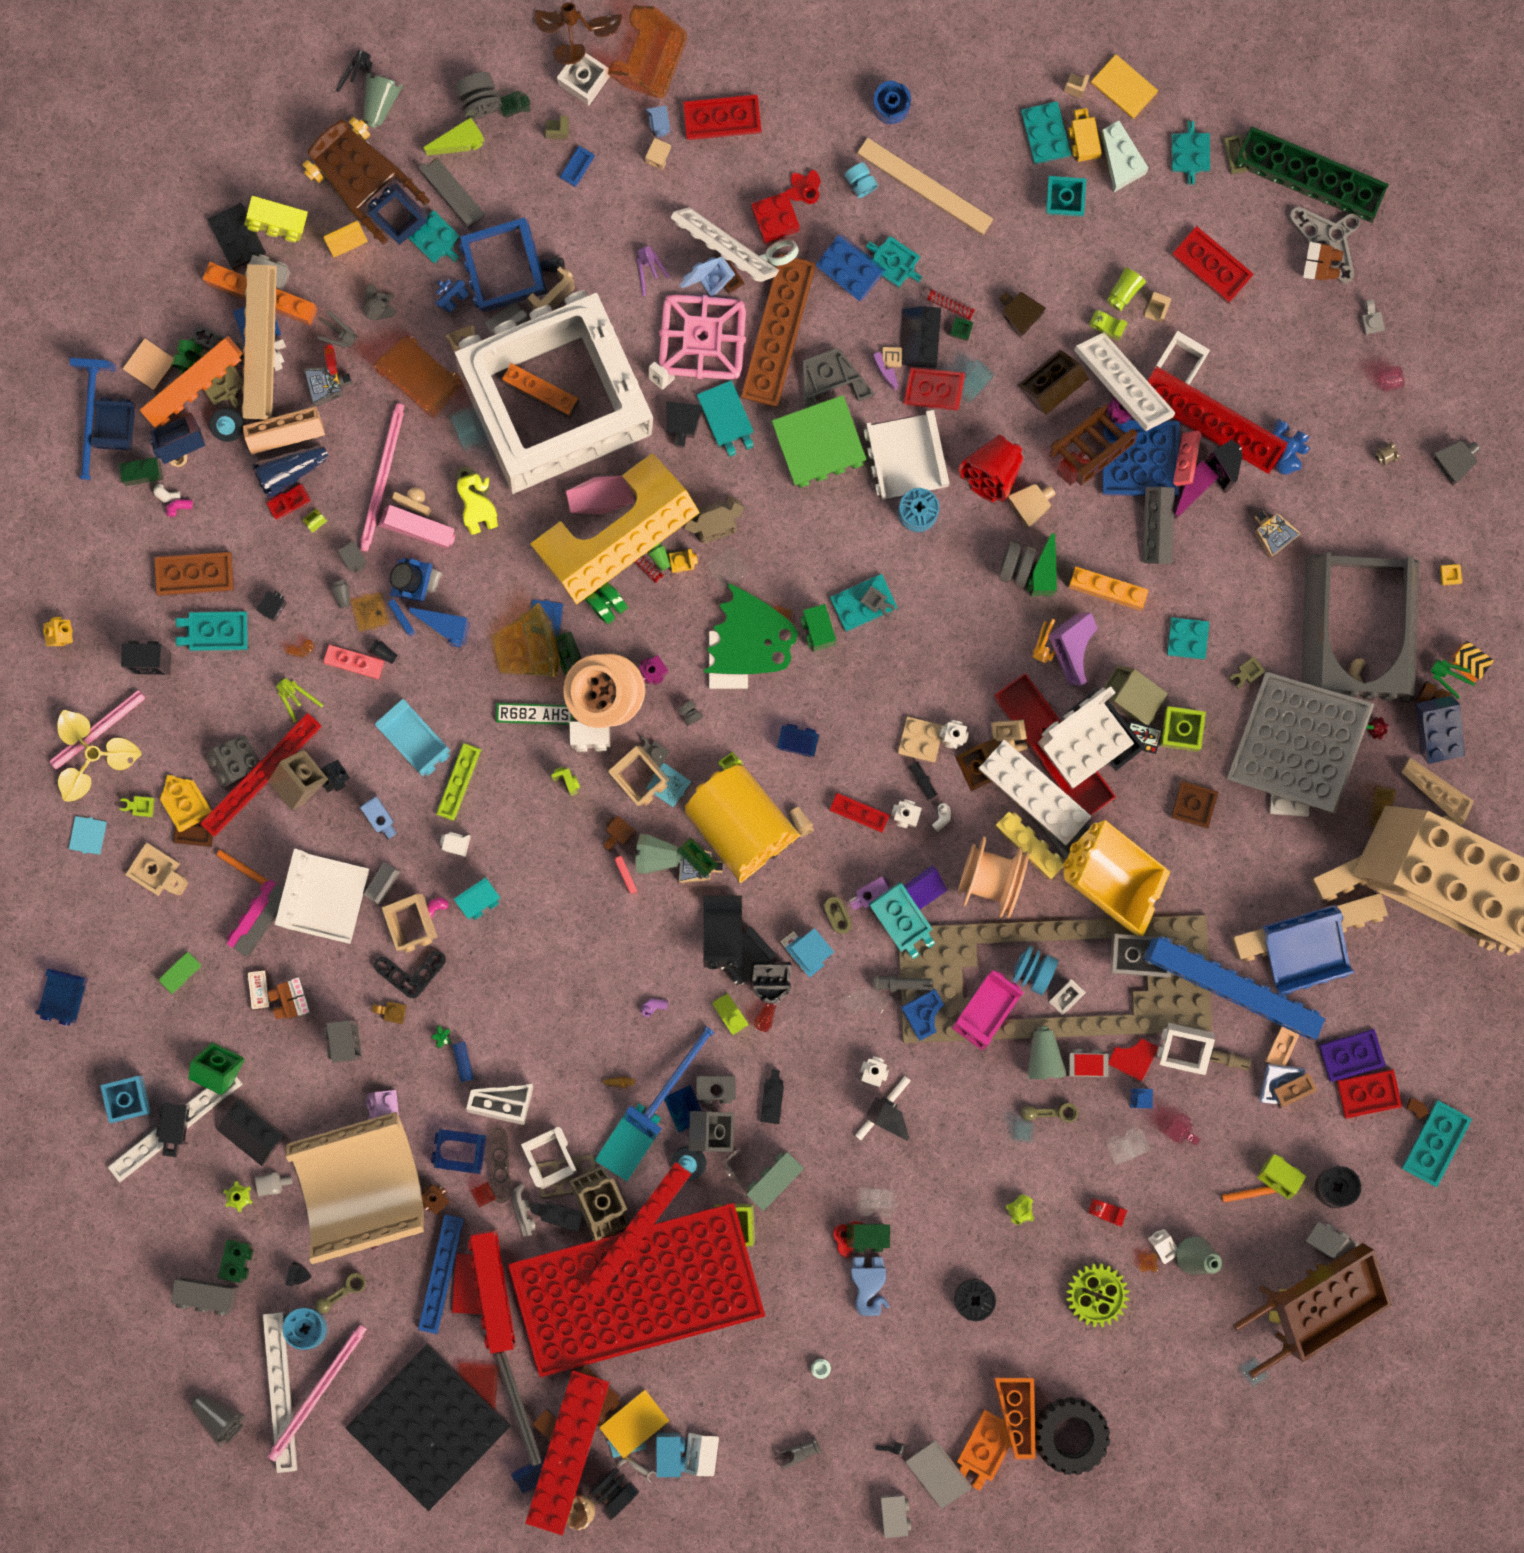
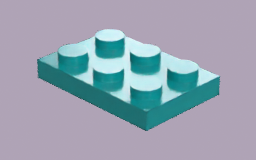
M1058 101L1021 110L1034 165L1071 156Z
M882 574L830 597L845 632L883 616L880 609L874 613L860 603L871 586L887 597L884 601L886 604L893 605L895 610L898 609ZM891 608L885 609L886 613L893 611Z

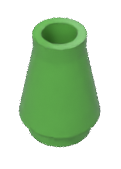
M661 542L648 551V555L661 571L671 566L665 546H662Z

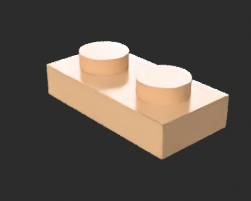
M1280 1027L1265 1062L1286 1066L1299 1034Z

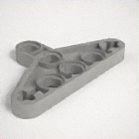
M1294 208L1289 215V220L1308 244L1310 242L1317 243L1323 241L1326 245L1334 246V249L1344 251L1342 261H1338L1336 265H1331V268H1338L1343 263L1344 266L1341 269L1343 272H1349V279L1346 277L1342 278V271L1340 270L1339 279L1337 280L1342 284L1349 283L1354 277V269L1347 237L1358 229L1360 225L1359 217L1355 214H1349L1339 222L1334 223L1304 208ZM1295 212H1296L1297 214H1300V213L1302 214L1301 219H1302L1303 222H1305L1306 219H1308V221H1309V222L1305 223L1302 228L1300 227V225L1302 224V221H1301L1299 218H1298V219H1294V217H1295V215H1296ZM1353 219L1356 222V226L1349 228L1346 225V220ZM1306 227L1314 228L1315 234L1312 236L1305 233ZM1333 230L1340 231L1341 238L1334 239L1331 236V232Z

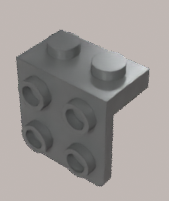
M240 736L216 746L206 755L207 763L213 769L216 780L223 789L231 786L237 779L247 776L259 763L246 736Z

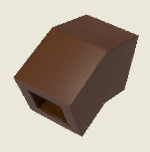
M1409 1098L1405 1109L1413 1112L1417 1119L1429 1113L1423 1102Z

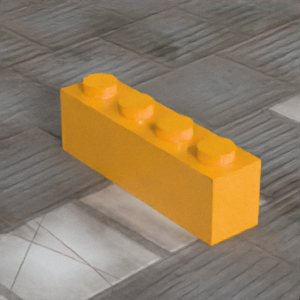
M1079 567L1074 568L1068 586L1070 589L1139 611L1143 609L1149 591L1148 589Z

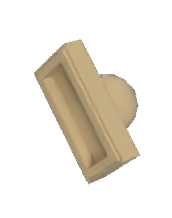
M413 487L409 489L406 497L399 493H394L392 498L395 503L429 517L431 509L422 504L425 500V493L421 488Z

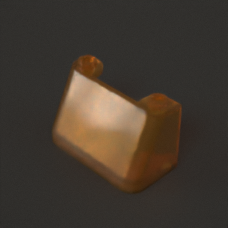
M411 335L409 337L404 336L373 364V367L380 376H385L386 380L393 383L417 403L420 408L426 411L429 417L434 419L463 386L460 382L461 377L454 371L450 373L417 345L419 342Z

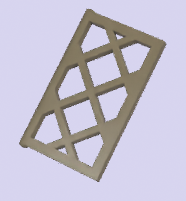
M594 1154L571 1158L575 1168L578 1167L585 1173L596 1169ZM562 1159L536 1165L542 1178H545L546 1176L541 1172V1167L552 1166L554 1169L550 1173L551 1175L556 1170L560 1171L561 1169L558 1167L562 1163H567V1160ZM591 1159V1167L588 1171L578 1165L581 1160ZM570 1176L565 1178L560 1186L552 1184L557 1188L554 1193L545 1194L544 1189L540 1187L541 1199L574 1193L572 1190L565 1191L562 1189L567 1179L572 1180L573 1178Z

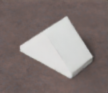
M1071 979L1057 992L1049 1003L1064 1015L1086 992Z

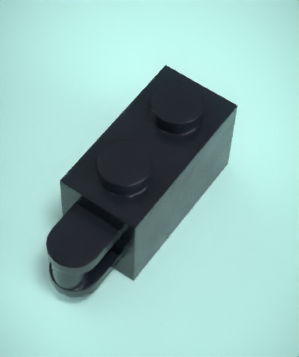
M164 1103L160 1107L159 1118H161V1125L157 1127L156 1137H159L158 1142H164L163 1156L177 1158L179 1144H185L190 1105ZM169 1143L174 1144V1149H168Z
M549 1201L546 1204L536 1202L530 1207L531 1213L541 1216V1221L577 1232L580 1230L583 1214L580 1210Z

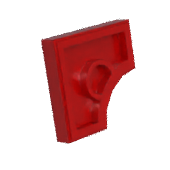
M1141 1038L1131 1048L1122 1049L1115 1047L1108 1060V1065L1142 1082L1158 1050V1046Z

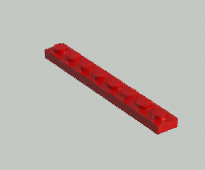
M307 713L200 824L216 837L264 788L279 763L296 754L322 728V725Z
M677 1161L583 1285L586 1291L597 1299L601 1296L692 1173Z

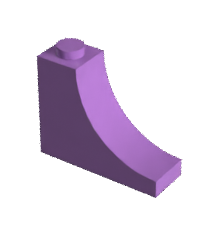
M1078 612L1048 635L1069 685H1083L1087 682L1083 668L1084 652L1089 639L1098 630L1091 613Z

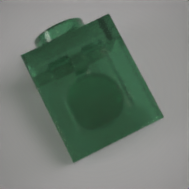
M516 91L500 98L503 117L508 118L522 111L527 113L531 111V102L525 93Z

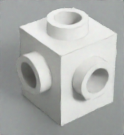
M951 720V723L948 722L941 727L940 737L942 738L940 743L946 744L948 748L957 749V747L967 742L969 732H966L967 727L962 726L960 721ZM954 730L958 731V737L953 736Z
M904 799L898 805L894 804L891 815L894 816L893 821L897 822V826L902 828L911 826L915 828L922 808L914 806L915 802ZM907 811L909 816H904L902 812Z
M873 1056V1059H868L867 1062L863 1061L860 1072L863 1073L861 1081L880 1087L882 1080L886 1081L889 1070L886 1069L887 1065L883 1064L884 1060ZM873 1067H876L878 1069V1073L876 1075L872 1074L871 1069Z

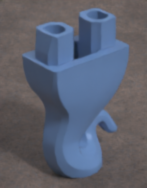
M854 1257L851 1279L857 1287L855 1301L857 1313L860 1316L880 1315L881 1304L885 1308L890 1307L887 1300L879 1296L874 1299L872 1306H867V1302L885 1283L886 1268L884 1267L883 1258L872 1257V1267H864V1257Z

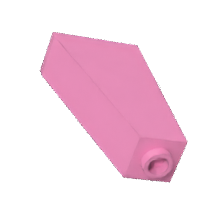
M391 505L384 508L378 525L379 527L443 548L452 545L456 536L453 534L454 528Z

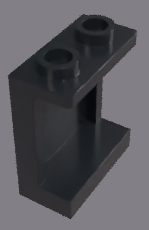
M750 926L742 934V967L737 969L720 968L723 971L727 969L732 974L729 978L736 986L739 983L743 986L751 979L752 962H770L777 954Z

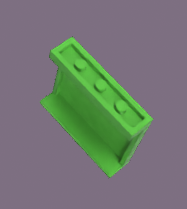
M844 395L771 421L794 486L798 485L799 488L808 486L811 480L816 479L817 482L825 480L830 473L834 472V475H839L846 472L844 468L852 466V469L863 466L862 462L866 461Z

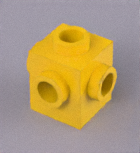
M54 617L50 619L51 621L43 624L46 646H65L73 643V630L70 620Z

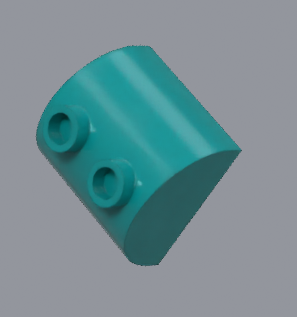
M1049 176L1046 189L1045 214L1084 217L1087 178Z

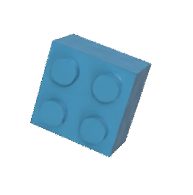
M143 1076L100 1085L109 1123L152 1114Z
M657 1433V1477H681V1472H685V1457H681V1452H685V1437H681V1433Z

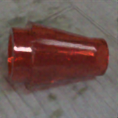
M765 1003V1006L754 1020V1028L768 1033L769 1029H772L775 1005Z

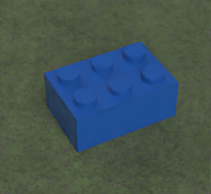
M843 234L836 237L816 264L819 269L858 301L865 299L886 272L885 268Z

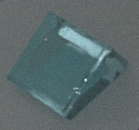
M1014 1121L1012 1140L1032 1143L1035 1123Z
M1257 1358L1240 1368L1252 1388L1269 1378L1266 1371L1254 1378L1250 1377L1248 1372L1261 1364Z

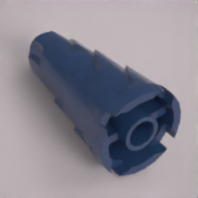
M316 445L255 462L252 464L253 470L256 469L255 475L269 499L314 470L315 467L324 463L328 453L324 446Z

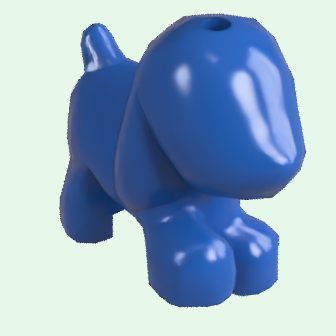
M1278 419L1272 434L1286 441L1288 445L1274 466L1278 473L1288 475L1301 469L1302 462L1296 456V452L1303 455L1309 451L1310 447L1303 443H1306L1310 437L1299 430L1293 437L1283 436L1289 431L1290 427L1286 422Z

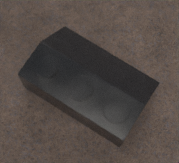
M920 306L903 309L900 340L903 366L937 367L941 307Z
M1233 439L1215 449L1205 461V464L1219 476L1217 482L1225 494L1230 491L1238 480L1243 456L1241 446L1234 442Z
M242 1099L236 1101L217 1128V1131L261 1166H263L287 1136Z

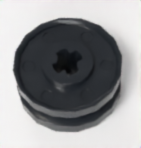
M970 1279L959 1285L955 1291L954 1303L961 1316L967 1320L977 1322L988 1318L992 1314L996 1305V1297L994 1291L987 1283L978 1279ZM972 1296H979V1303L977 1305L975 1303L971 1304Z

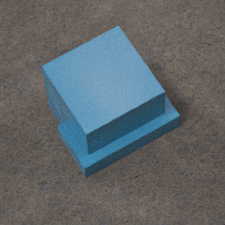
M815 928L803 938L799 936L785 947L809 978L824 966L822 962L834 953Z

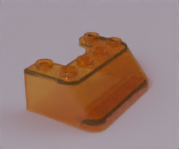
M633 5L629 21L631 26L639 32L627 63L625 64L620 60L613 61L607 74L628 89L654 98H663L667 94L686 44L687 33L655 6Z

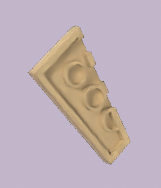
M1410 757L1402 773L1461 826L1465 822L1474 800Z

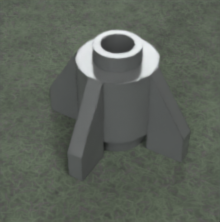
M370 284L365 291L363 306L365 317L370 320L393 317L396 311L388 304L394 295L391 293L386 296L384 293H377L378 290L375 286Z

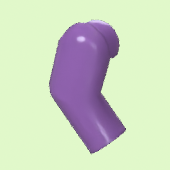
M649 999L642 1005L641 1014L644 1017H649L656 1009L667 1010L668 1000Z

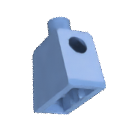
M378 795L361 805L360 808L377 833L382 831L387 840L397 834L391 825L394 823V820ZM383 816L385 822L379 823L377 817Z

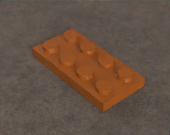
M231 552L155 557L157 596L234 591Z

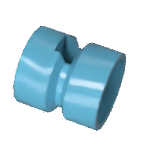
M865 162L855 165L844 174L849 185H853V191L858 198L866 196L878 187L874 176L869 175L870 170Z

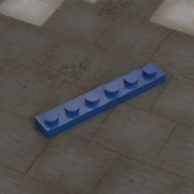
M444 1215L418 1328L420 1331L438 1334L464 1218Z

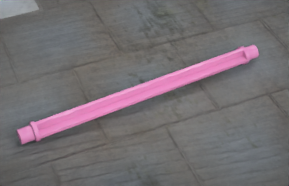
M397 403L395 410H393L360 540V550L368 552L369 545L372 543L385 485L404 416V405Z
M359 1325L353 1331L274 1447L271 1448L272 1451L268 1458L275 1462L278 1456H281L293 1435L343 1366L350 1353L361 1338H363V1334L367 1330L366 1328Z

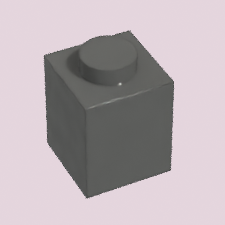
M354 541L338 550L351 573L354 571L359 573L366 568L365 565L368 563Z

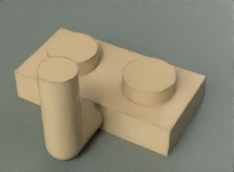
M1024 720L996 721L991 723L993 739L1007 741L1018 752L1027 749L1028 746L1025 742L1016 745L1014 743V740L1027 739Z

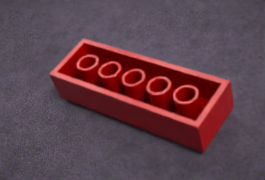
M497 1229L476 1232L470 1236L468 1247L469 1251H473L474 1255L473 1259H471L472 1270L477 1273L474 1282L476 1291H480L478 1306L479 1310H483L484 1315L481 1318L482 1329H486L487 1332L486 1337H484L485 1347L490 1350V1354L513 1350L516 1346Z

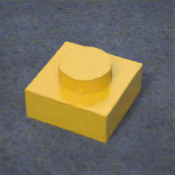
M1460 564L1440 566L1442 586L1462 584Z

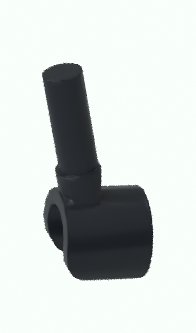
M895 1442L894 1447L877 1445L876 1450L889 1451L900 1455L903 1453L905 1445Z

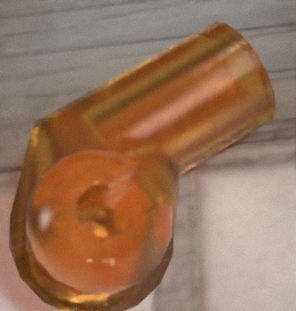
M307 639L299 647L288 645L286 654L303 658L314 650V643L312 640Z

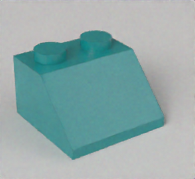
M486 877L454 898V901L467 919L471 920L473 918L474 921L484 915L483 911L487 908L492 910L500 904L498 901L501 900V897Z

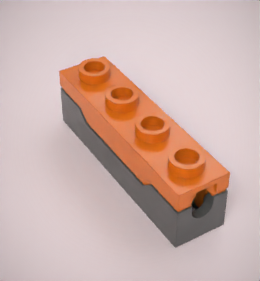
M512 363L502 378L504 385L569 419L579 404L577 397Z

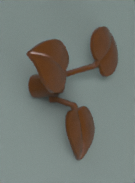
M568 2L561 6V11L546 12L536 10L535 21L539 30L544 33H553L560 26L563 27L565 23L568 25L570 45L564 44L557 47L554 51V59L560 64L571 65L578 63L585 56V47L582 44L574 45L571 26L577 23L578 18L589 31H594L595 36L607 37L613 35L618 30L622 14L597 17L588 24L581 16L580 11H576L575 4Z

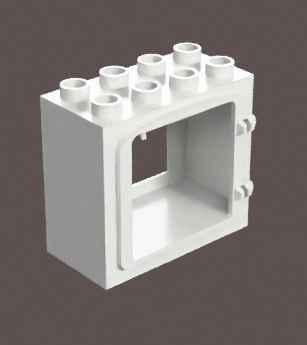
M585 290L575 292L565 298L566 306L552 311L550 305L539 307L529 314L531 320L517 326L515 320H509L494 328L496 335L481 340L480 335H473L463 339L458 344L460 350L455 352L458 373L512 494L652 435L653 416L597 293L588 296ZM582 338L615 412L533 447L524 449L491 375L508 369L511 363L518 365Z

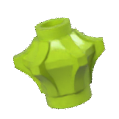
M238 1181L234 1182V1186L229 1190L224 1189L223 1193L226 1194L227 1198L225 1206H231L236 1208L238 1212H242L244 1206L253 1202L250 1199L249 1193L252 1188L239 1185ZM239 1194L240 1200L235 1199V1195Z
M1019 1195L1018 1199L1013 1203L1006 1205L1005 1209L1008 1210L1012 1223L1021 1225L1025 1221L1033 1222V1200L1030 1197Z

